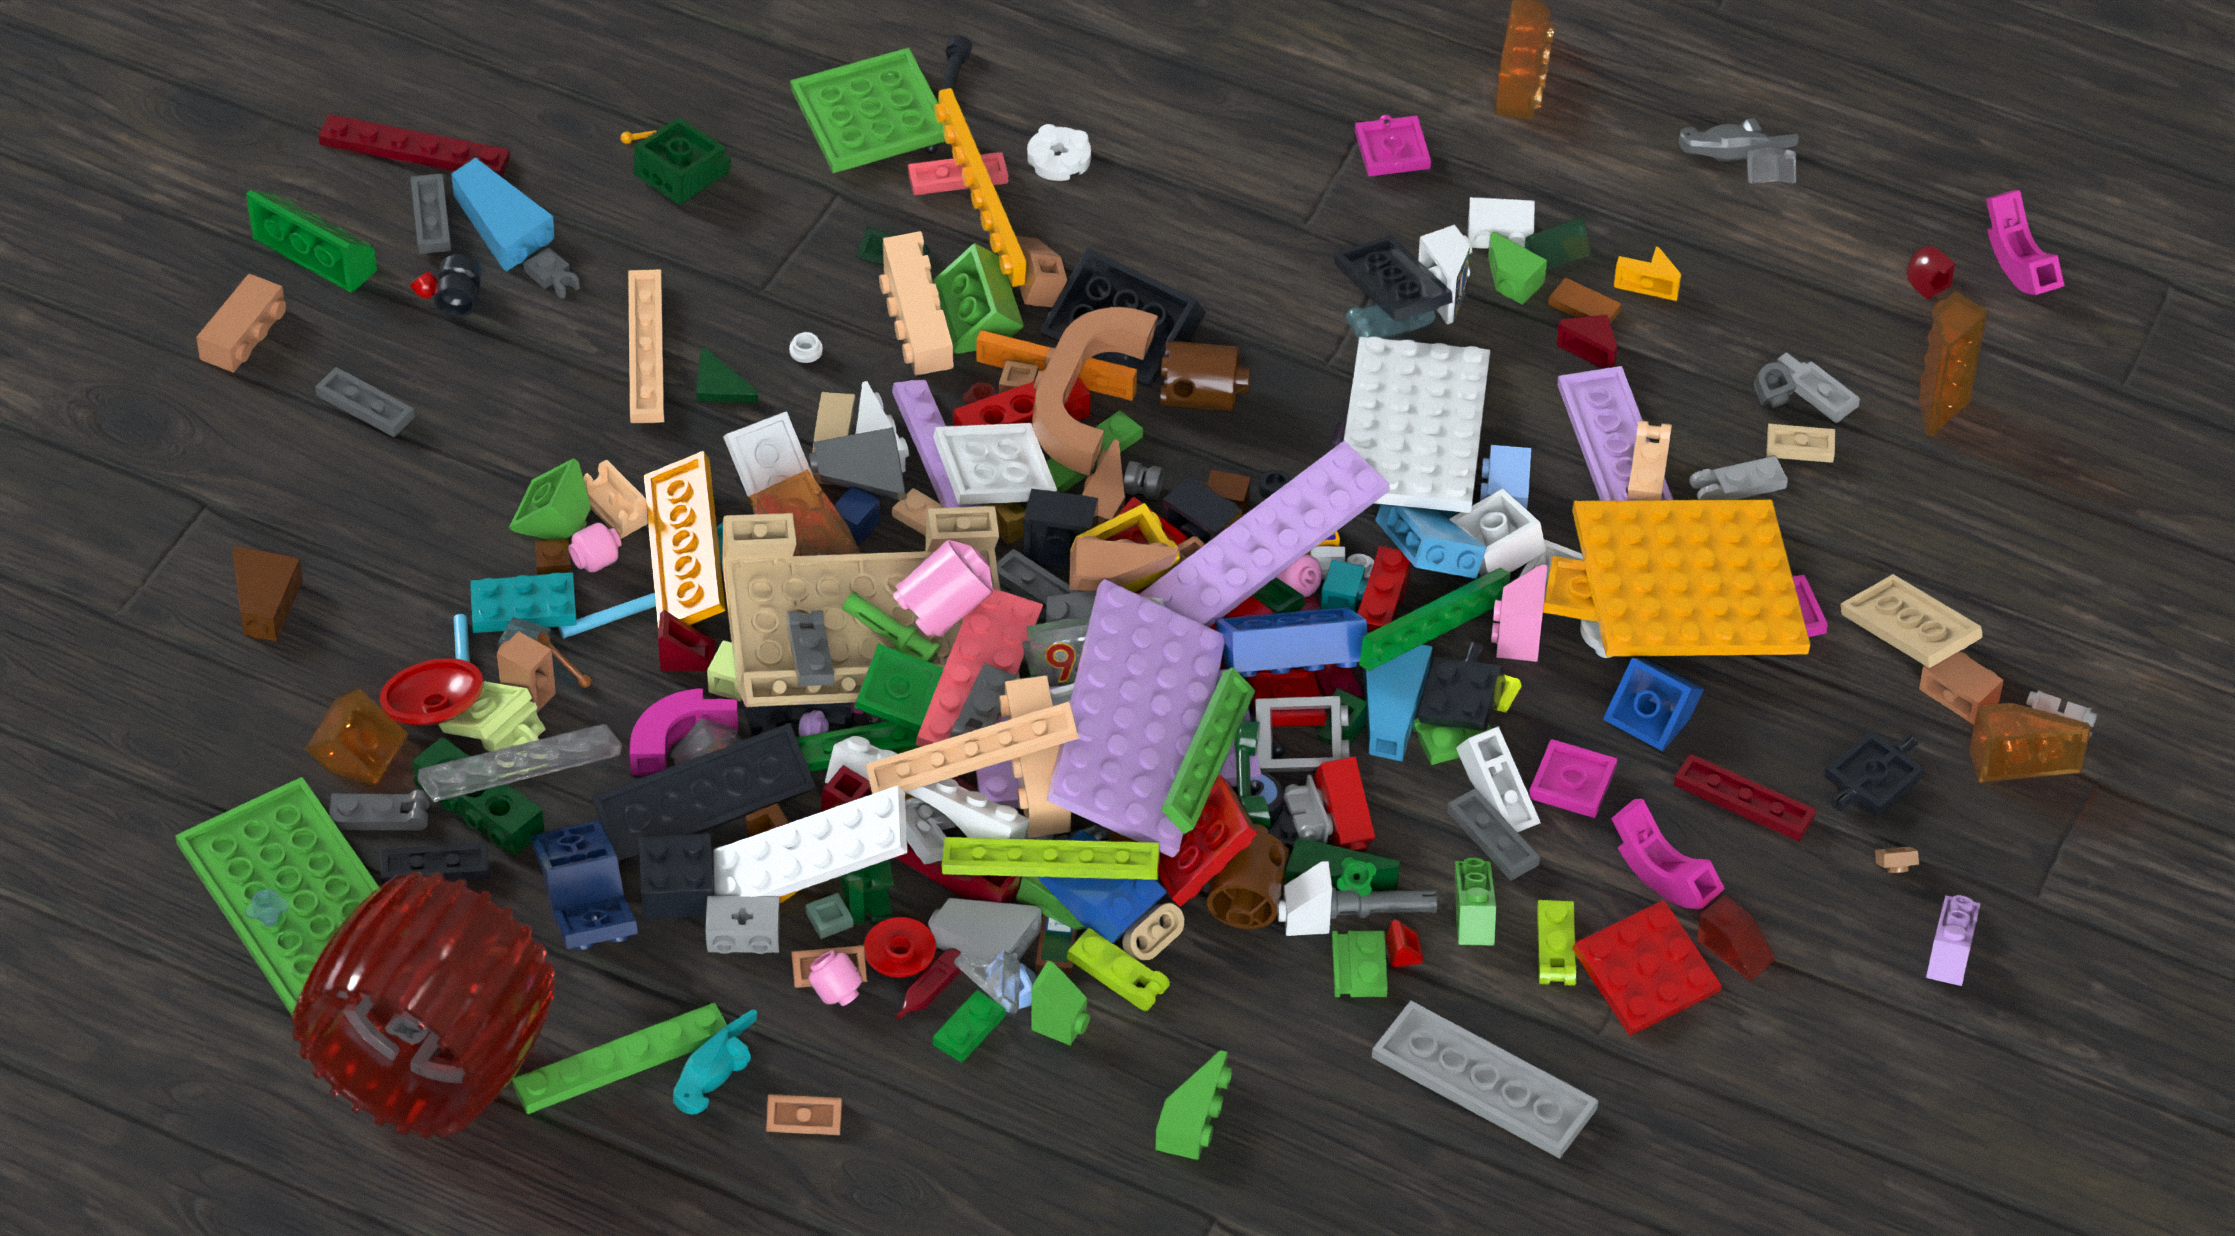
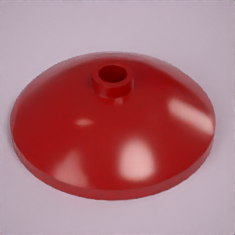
M451 658L424 661L400 671L389 679L381 690L380 703L383 712L389 718L402 724L412 726L436 725L447 722L472 707L483 691L484 682L480 670L470 662Z

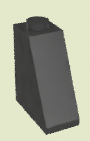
M893 427L813 442L815 452L809 453L813 473L819 472L822 482L845 488L853 486L863 492L896 500H906V490Z

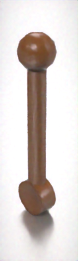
M542 632L535 637L536 641L552 649V655L578 679L579 686L582 688L590 686L591 678L586 674H582L550 643L548 634Z

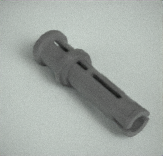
M1332 887L1330 919H1336L1337 915H1358L1359 919L1369 917L1370 913H1436L1437 911L1436 890L1371 891L1368 896L1361 897L1357 892L1350 890L1346 892L1336 891L1335 887Z

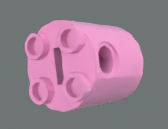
M947 540L908 577L896 585L897 591L893 594V597L905 610L910 609L915 612L919 617L915 622L927 636L932 635L935 637L938 635L942 637L956 622L970 613L993 592L990 565L973 546Z

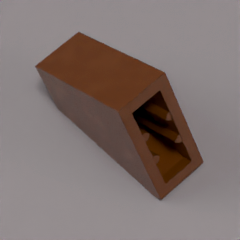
M234 546L232 553L244 635L257 639L263 638L277 641L303 581L300 558Z

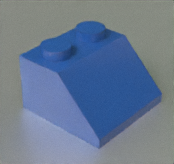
M1632 658L1603 720L1664 751L1690 720L1704 689L1646 658Z

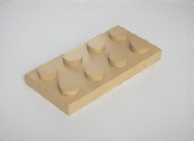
M1894 574L1840 604L1843 616L1928 668L1939 664L1944 659L1983 638L1980 625Z

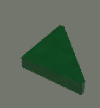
M701 348L696 392L697 401L758 403V391L706 348Z

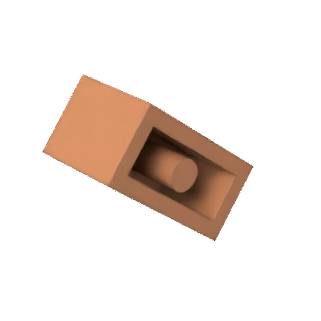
M519 631L509 641L502 643L497 652L500 684L527 688L532 696L530 701L536 703V712L538 713L556 694L552 649Z
M1958 651L1930 668L1924 666L1919 690L1975 725L1999 702L2003 679L1998 677L1993 671L1986 669L1969 658L1964 652Z

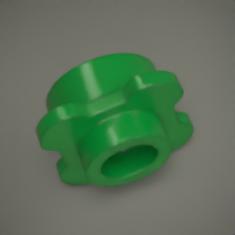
M1352 857L1344 859L1342 862L1343 873L1342 877L1337 880V887L1343 892L1350 890L1357 892L1361 897L1368 896L1372 891L1370 882L1376 874V867L1370 862L1355 861ZM1358 874L1360 876V879L1355 880L1353 878V875Z

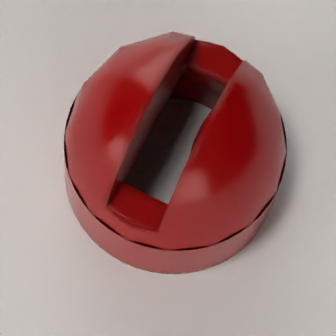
M427 271L417 278L410 287L420 298L429 299L435 295L438 281L431 271Z

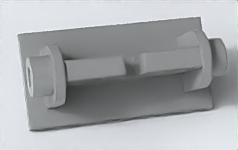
M2040 690L2037 693L2030 692L2026 704L2032 706L2031 711L2025 710L2021 713L2022 716L2029 718L2028 724L2048 730L2049 725L2062 729V736L2081 741L2082 736L2086 738L2092 736V732L2086 730L2087 725L2094 726L2097 714L2091 712L2092 708L2068 701L2065 711L2062 713L2058 711L2061 698Z
M1308 775L1306 786L1292 784L1286 787L1284 800L1290 815H1293V822L1299 838L1315 842L1318 840L1320 843L1327 844L1328 835H1331L1333 832L1332 817L1329 813L1326 814L1324 810L1321 790L1316 789L1311 775Z

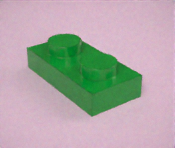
M976 990L933 1036V1046L962 1063L1006 1016V1007Z

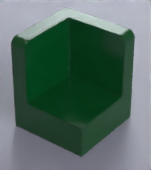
M1337 689L1332 696H1340L1341 705H1348L1349 725L1342 726V740H1349L1350 748L1366 725L1368 702ZM1331 708L1325 725H1322L1317 733L1319 740L1332 745Z

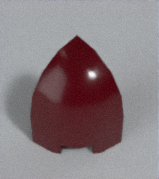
M1924 246L1916 251L1910 259L1906 270L1908 281L1915 290L1928 300L1951 287L1955 263L1935 247Z

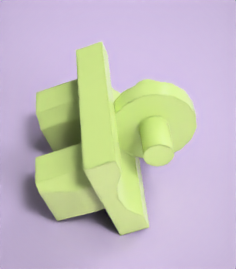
M527 702L486 740L481 739L484 748L492 753L496 765L504 767L523 749L533 753L540 747L538 736L546 729L537 716L536 703Z

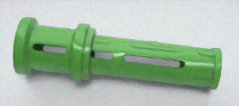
M855 591L849 595L842 606L843 611L849 613L870 629L895 644L894 648L897 651L933 663L942 648L940 643H932L920 635L918 628L915 626H904L865 600Z

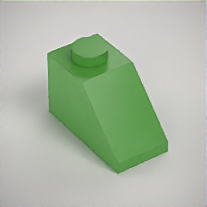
M1496 232L1490 235L1488 260L1495 289L1505 297L1511 298L1523 305L1545 283L1547 260Z
M1047 961L1032 985V1031L1071 1046L1078 1034L1082 1035L1088 1027L1090 1014H1087V998L1055 963Z

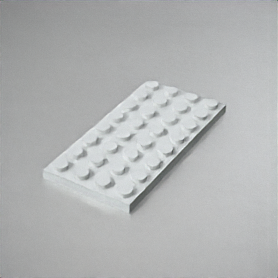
M1359 337L1344 440L1390 484V491L1374 503L1471 513L1490 350L1474 346L1457 347L1448 346L1443 343L1427 344L1417 343L1412 340L1397 341L1380 337Z

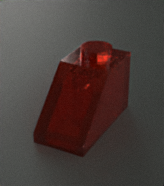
M1725 894L1700 914L1697 941L1749 981L1753 980L1774 962L1775 957L1752 915Z

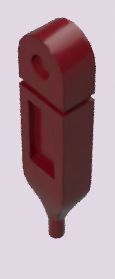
M957 949L945 951L937 959V962L935 961L909 987L903 1007L897 1013L896 1018L900 1020L906 1013L925 1009L953 981V978H956L963 971V953Z

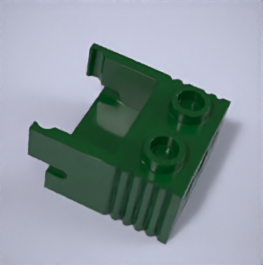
M678 116L657 130V133H652L644 141H640V143L634 146L633 175L681 205L683 201H687L695 193H699V190L702 191L729 173L731 157L726 155V158H724L725 146Z
M889 859L839 876L845 904L853 917V924L864 923L865 912L870 913L873 927L886 919L893 918L886 887L894 886Z

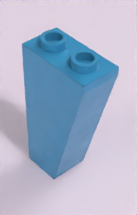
M474 158L451 174L455 199L505 271L522 263L527 257L540 248L547 246L555 239L553 216L477 158Z
M1387 504L1380 505L1375 521L1414 567L1477 578L1487 549L1484 544L1435 509Z
M1420 645L1371 671L1363 668L1365 701L1368 702L1366 724L1368 753L1370 755L1403 761L1413 728V719H1416L1431 669V646Z

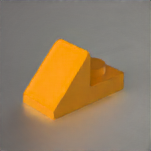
M1656 246L1651 263L1619 256L1616 264L1614 288L1677 301L1681 273L1663 251Z

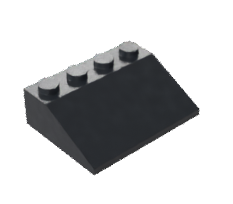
M1087 247L1039 331L1059 342L1066 328L1074 320L1086 313L1102 308H1132L1157 315L1154 338L1144 360L1119 352H1103L1092 356V358L1137 369V380L1151 386L1161 375L1166 343L1173 341L1189 342L1206 312L1196 299Z

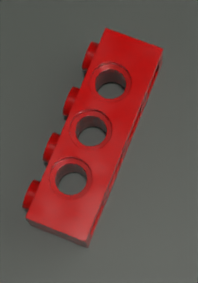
M1079 376L1064 405L1068 414L1077 421L1090 416L1091 394ZM1035 381L954 409V426L1031 423L1033 427L1032 417L1037 391L1034 389Z

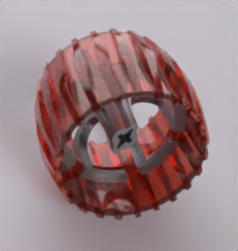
M420 871L411 872L406 877L401 874L394 876L371 893L354 909L332 935L318 956L298 997L291 1019L295 1024L292 1031L293 1039L301 1043L299 1049L301 1058L311 1061L314 1066L311 1073L316 1079L323 1077L332 1086L329 1091L330 1094L334 1097L339 1093L354 1104L351 1110L355 1113L362 1109L375 1116L374 1124L382 1127L388 1122L398 1126L397 1131L400 1134L407 1135L412 1130L419 1132L421 1138H430L435 1133H438L440 1137H448L455 1131L463 1130L497 1098L519 1071L531 1052L543 1028L556 990V982L552 980L555 972L553 964L547 963L544 958L547 952L546 948L542 943L536 945L530 937L533 929L528 924L521 927L511 917L514 910L509 906L502 910L488 900L491 895L489 892L484 890L479 895L466 888L467 881L458 879L455 883L444 880L443 874L437 872L433 873L430 877H424Z

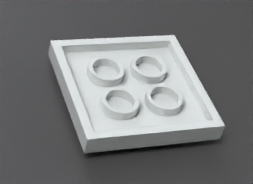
M1031 423L935 427L933 438L958 505L1028 502L1031 488L1057 492Z

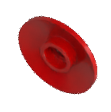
M895 917L878 923L869 931L864 942V953L868 963L876 971L891 977H908L920 973L931 964L936 953V941L931 930L920 921L906 917Z

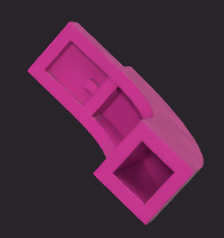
M2012 190L1986 198L1992 228L1987 229L1989 239L2001 268L2011 282L2022 292L2032 295L2063 287L2064 282L2058 255L2044 253L2035 243L2027 224L2020 190Z
M692 689L671 694L654 703L640 716L631 734V776H649L667 769V757L671 747L679 739L687 735L699 732H738L737 699H703V689Z
M1634 799L1611 818L1624 842L1618 847L1621 855L1634 873L1664 899L1681 907L1702 909L1725 890L1710 859L1689 858L1678 852L1668 843L1660 832L1644 799Z

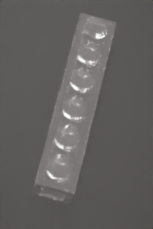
M605 723L419 769L418 781L433 802L620 756L622 744Z

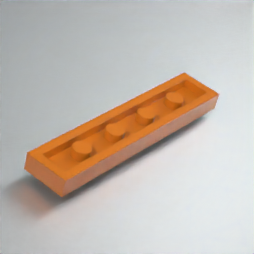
M980 331L976 339L977 362L1004 368L1006 360L1037 365L1038 372L1039 370L1045 371L1046 369L1045 360L1050 347L1000 334ZM1091 357L1085 362L1080 371L1079 377L1088 390L1133 401L1137 389V369Z

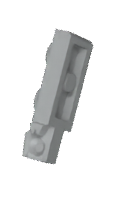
M1787 352L1777 359V363L1783 364L1789 370L1797 387L1794 392L1835 423L1859 406L1860 399L1857 395L1812 361L1808 364L1805 362L1800 363Z

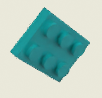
M552 573L536 576L520 575L510 578H484L471 581L473 633L577 625L573 573Z

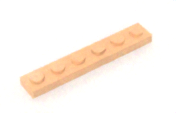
M661 269L628 271L631 423L664 422Z
M1066 702L866 764L872 794L895 786L900 787L906 792L1079 739L1080 737L1070 702Z

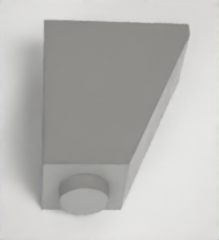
M949 898L941 909H936L933 912L928 927L935 937L937 948L943 951L957 949L963 953L964 961L1001 978L1014 968L1041 932V908L1031 905Z

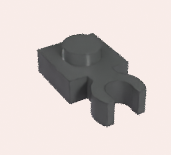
M550 247L524 262V271L544 289L553 285L556 295L564 299L566 297L565 286L567 285L572 286L575 290L580 289L577 275L570 272L569 264Z

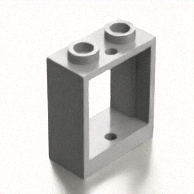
M1340 696L1256 699V722H1260L1257 756L1261 771L1266 773L1317 771L1321 763L1350 758L1349 740H1342V726L1349 725L1348 705H1341ZM1331 708L1333 757L1273 759L1272 710Z

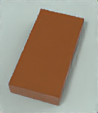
M1566 277L1549 296L1548 305L1575 318L1607 314L1610 324L1621 312V303Z

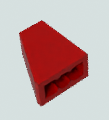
M1356 757L1321 763L1312 779L1316 789H1320L1322 792L1323 807L1326 814L1329 813L1332 817L1333 832L1330 838L1333 846L1364 852L1367 850V846L1371 845L1375 834Z

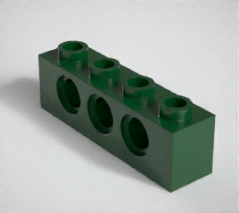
M444 737L439 738L412 760L413 780L417 788L428 792L439 800L440 804L447 811H454L461 816L470 828L480 830L489 837L496 847L504 848L515 856L531 843L530 835L544 832L543 812L540 807Z

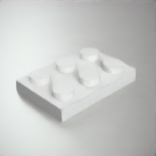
M787 411L723 436L755 515L761 513V507L765 500L806 511H812L825 505Z

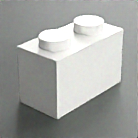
M1470 197L1468 239L1471 247L1489 249L1490 235L1496 232L1523 248L1532 251L1535 201Z

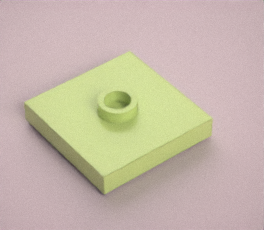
M484 681L483 691L472 707L461 715L447 722L440 723L439 726L443 733L486 740L529 702L532 696L527 688Z

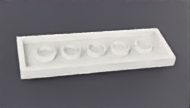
M895 786L715 849L714 896L780 897L907 853L905 792L900 787Z

